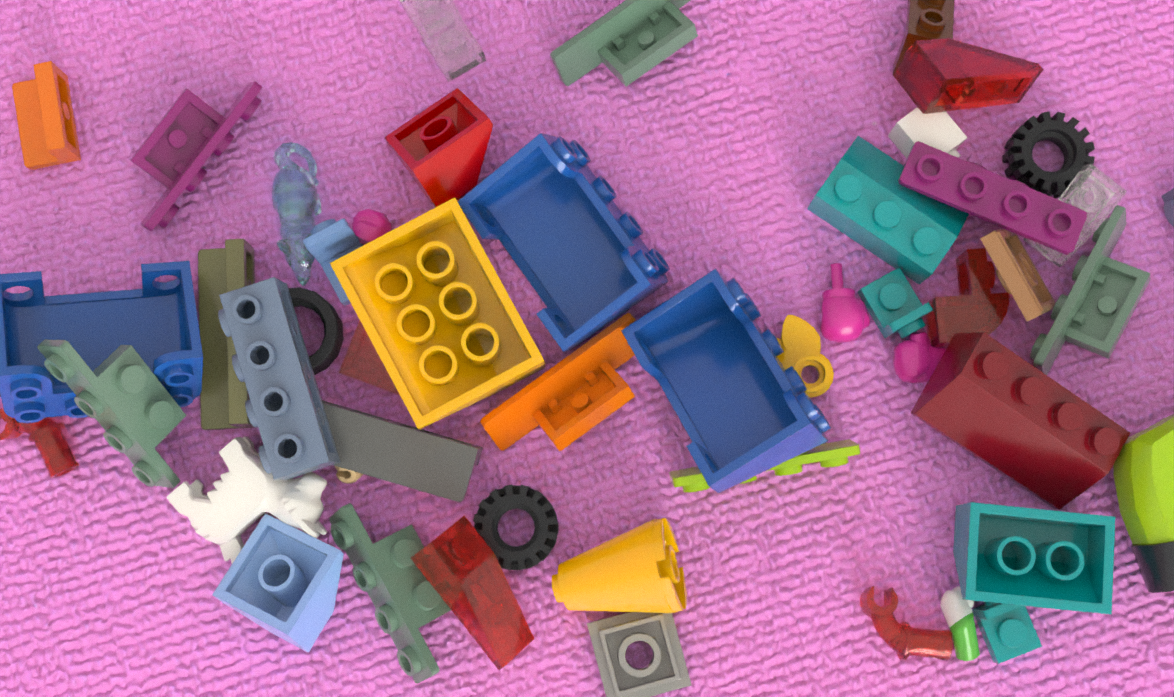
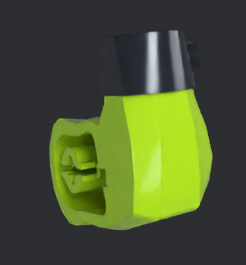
M1174 414L1149 428L1128 437L1113 464V476L1120 513L1132 541L1131 548L1148 592L1152 593L1174 591Z

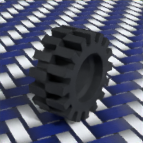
M1043 112L1037 118L1035 116L1029 118L1012 134V137L1004 147L1008 151L1002 156L1003 163H1009V167L1004 170L1006 177L1014 175L1017 181L1048 196H1054V198L1063 196L1087 177L1090 173L1087 169L1094 164L1095 157L1088 156L1095 149L1093 141L1088 143L1084 141V138L1090 133L1086 127L1078 132L1074 127L1080 121L1072 117L1068 122L1063 121L1065 113L1057 112L1053 117H1050V112ZM1051 141L1061 149L1064 155V162L1060 170L1048 172L1036 165L1032 157L1035 143Z
M507 485L504 488L495 489L489 493L490 495L479 504V509L473 519V536L476 539L477 548L480 553L493 565L507 570L528 569L543 561L554 548L558 535L557 515L551 503L539 491L524 485ZM509 510H524L530 514L534 521V534L524 545L510 546L499 536V520Z

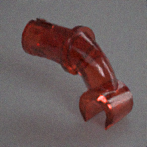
M0 408V419L7 422L4 431L0 434V440L14 439L22 433H28V441L35 442L49 472L50 479L71 472L80 466L78 461L76 462L62 430L66 427L64 422L57 423L51 418L46 417L35 423H21L16 421L15 418L6 415L4 409Z
M874 586L866 588L861 594V609L868 617H871L876 631L897 652L899 659L906 660L909 656L938 658L945 661L950 659L953 649L951 631L911 627L909 622L904 621L899 623L893 614L898 605V596L893 588L884 590V605L882 607L878 606L874 601Z

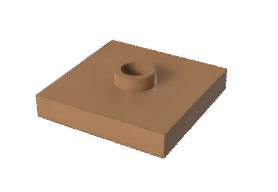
M1001 229L994 230L980 238L997 268L996 274L1007 293L1012 294L1027 322L1054 308L1056 302L1017 234Z

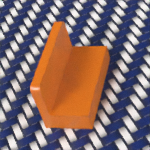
M52 61L33 64L35 79L17 82L12 85L24 165L30 170L79 161L81 156L68 76Z

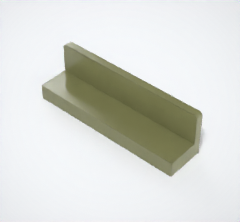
M245 239L225 240V248L201 249L198 252L199 331L203 352L200 405L201 427L204 430L254 428L249 421L245 408V401L250 399L246 384L239 381L232 365V355L236 354L232 337L225 335L218 316V311L223 309L219 295L255 283L254 248Z

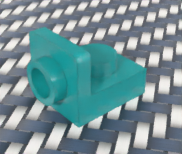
M900 267L866 285L857 292L884 338L898 332L901 339L909 336L911 333L926 326L922 318L933 311L929 302L922 305Z
M984 602L985 604L972 609L994 663L1000 664L1042 647L1025 606Z

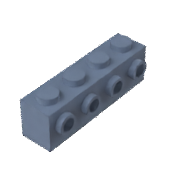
M272 277L219 295L223 309L218 311L219 321L225 335L232 337L236 354L232 355V365L239 381L246 384L250 398L245 401L246 413L252 426L259 428L263 445L259 446V456L264 470L268 474L272 473L274 480H288L340 463L287 284Z

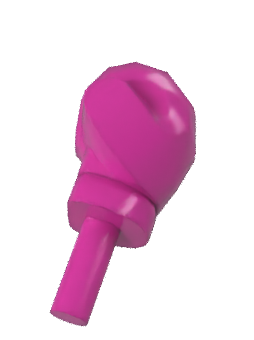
M367 209L356 214L353 218L352 229L360 243L365 245L392 231V224L386 214Z
M834 263L830 265L832 289L822 293V324L820 331L823 337L830 341H854L858 339L863 329L869 326L870 316L864 302L855 298V290L844 288L842 264Z
M913 332L908 340L900 342L894 348L893 364L895 373L906 383L928 382L946 349L944 347L931 346L926 332Z

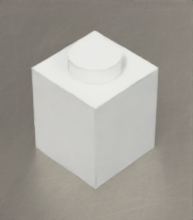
M933 96L898 121L888 134V137L906 159L912 146L917 141L959 158L961 155L957 149L967 139V136Z

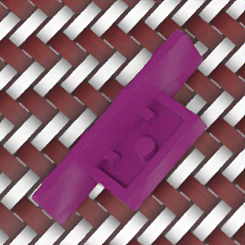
M256 81L250 82L224 116L190 90L185 89L130 159L131 162L167 188L141 222L142 226L152 232L157 225L164 229L180 208L174 204L184 189L190 193L194 191L207 173L202 166L213 153L219 157L235 136L229 132L239 118L246 122L261 104L262 100L257 97V94L263 88Z
M919 141L915 142L898 179V183L906 188L1065 255L1074 251L1087 218V212L1036 191L1020 181L993 173L980 164L962 160Z

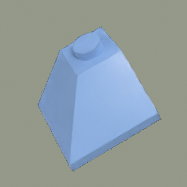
M265 513L212 595L272 634L309 652L334 612L344 554L341 550Z

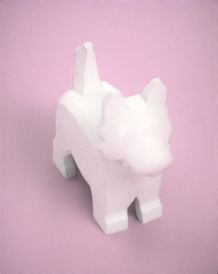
M248 437L234 438L219 451L229 472L221 474V480H216L213 483L215 489L207 492V495L203 494L204 485L199 480H195L190 485L187 481L183 482L166 497L180 514L189 518L197 534L220 546L224 561L227 562L231 559L232 564L244 547L241 535L266 512H270L280 521L299 528L312 537L317 538L320 534L325 535L327 533L326 529L319 522V518L324 510L320 498L327 485V481L313 472L295 479L274 480L272 473L268 474L264 470L259 453L256 452L253 442Z

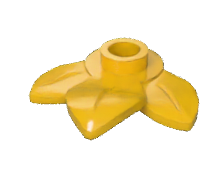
M787 315L782 326L781 339L776 338L784 352L777 357L785 370L793 366L800 377L804 367H814L818 372L817 381L811 384L806 383L803 379L802 381L807 387L805 392L809 398L820 396L830 388L833 382L834 372L832 365L825 356L820 354L821 340L815 328L800 317Z

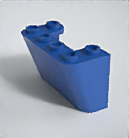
M540 133L461 198L458 204L482 239L500 240L547 306V308L539 311L537 316L562 351L565 352L574 349L667 284L668 278L665 273L670 268L656 249L652 248L649 251L639 236L643 234V230L635 218L628 212L622 214L614 203L613 199L617 195L611 185L602 176L596 178L587 166V163L591 160L584 148L576 140L568 143L561 136L555 137Z
M190 261L141 264L142 289L55 296L44 295L41 271L0 274V394L6 415L15 418L16 421L21 423H35L46 417L65 415L72 418L88 417L76 405L74 401L76 394L67 383L56 379L45 367L44 361L46 358L37 348L45 339L68 341L92 371L120 345H132L179 407L190 405L193 399L197 398L202 391L203 352ZM165 275L178 277L170 282L155 281L156 278ZM15 286H24L30 288L29 291L23 293H10L5 291L6 289Z
M714 269L621 331L641 367L659 382L692 440V443L686 447L708 486L717 493H721L828 442L824 432L831 429V426L819 407L813 404L806 394L807 387L794 367L791 366L786 370L777 356L782 354L784 350L770 329L762 333L755 321L762 315L753 300L743 291L735 278L727 282L717 269Z

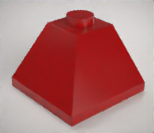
M456 88L384 138L424 195L437 207L454 197L458 202L468 191L477 186L493 124L484 112L462 91Z

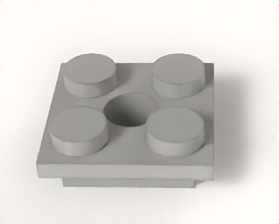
M626 612L587 623L606 697H651L692 685L672 613ZM635 641H644L653 650L651 662L643 668L632 667L625 658L626 649Z

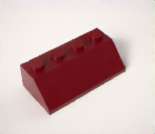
M985 332L955 333L911 411L912 415L1052 508L1058 510L1109 474L1130 435V432Z

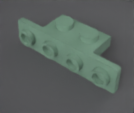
M625 0L551 52L550 57L560 80L566 86H570L603 63L625 86H628L698 36L695 24L679 10V8L691 0Z
M1116 205L1109 218L1103 216L1100 219L1092 241L1096 242L1089 257L1082 255L1074 268L1072 280L1076 281L1068 296L1061 294L1055 303L1051 314V319L1055 321L1048 335L1041 333L1033 345L1030 359L1034 360V367L1048 375L1065 341L1109 359L1150 282V273L1109 258L1126 226L1125 207Z
M43 340L37 348L46 358L44 365L56 379L67 383L76 394L74 401L80 410L89 417L95 418L104 428L103 436L109 445L115 450L124 453L134 465L132 467L133 474L147 486L175 488L180 479L156 451L155 447L186 417V414L133 346L120 345L92 371L68 341Z
M349 503L342 506L329 518L333 540L340 549L346 551L353 565V576L361 590L368 593L376 608L375 618L378 625L385 633L390 634L398 649L397 658L401 668L408 676H412L415 683L418 684L440 672L418 628L456 608V605L412 524L372 543L353 505Z

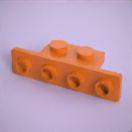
M631 313L623 315L480 420L484 429L501 451L506 450L537 426H540L560 452L635 397L629 385L615 371V369L635 356L621 331L636 321Z

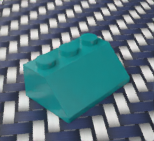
M857 136L807 209L893 268L897 269L900 267L905 276L920 285L933 274L957 239L969 214L900 185L898 179L904 166L860 136Z
M975 502L956 505L953 554L962 599L1112 615L1116 517Z

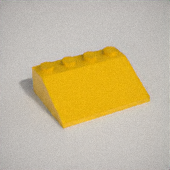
M455 197L330 263L418 429H422L490 397L545 368V361Z

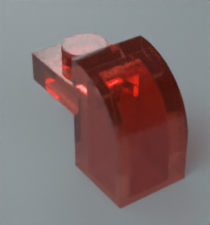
M986 248L967 249L956 258L959 296L935 297L929 301L933 311L925 317L931 346L947 349L955 333L985 332L989 335L1004 320L1008 311L1010 296L1009 292L991 293L990 288H993L995 284V269L992 261H987Z

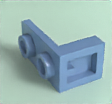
M345 218L339 221L329 219L312 228L310 231L311 236L305 238L303 243L307 250L321 264L340 302L345 307L351 302L330 263L358 249L363 244L360 243Z

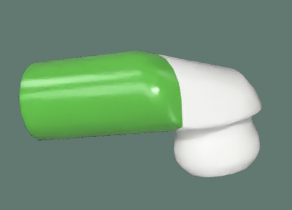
M957 586L944 593L941 598L940 607L952 634L956 657L959 660L971 661L980 655L974 615L971 609L974 606V601L963 600L960 586Z

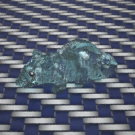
M289 142L281 144L273 154L274 162L280 171L277 172L272 184L273 208L278 213L281 225L280 236L282 240L277 242V246L284 253L285 260L293 270L298 282L305 286L311 276L314 257L305 247L303 240L311 236L310 231L317 225L315 224V216L321 213V202L316 188L319 181L316 178L317 164L311 152L298 143ZM292 154H297L306 159L309 172L294 163L289 157Z

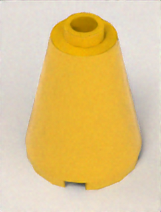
M652 519L558 565V574L552 575V589L558 603L564 602L568 610L646 613H676L684 611L683 609L687 607L685 576L683 567L678 568L675 553L679 552L668 519Z

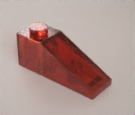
M945 38L915 41L906 51L904 60L895 72L894 78L923 114L1020 103L1044 69L1038 63Z
M465 516L442 531L411 557V560L498 670L506 666L534 640V636L494 552Z

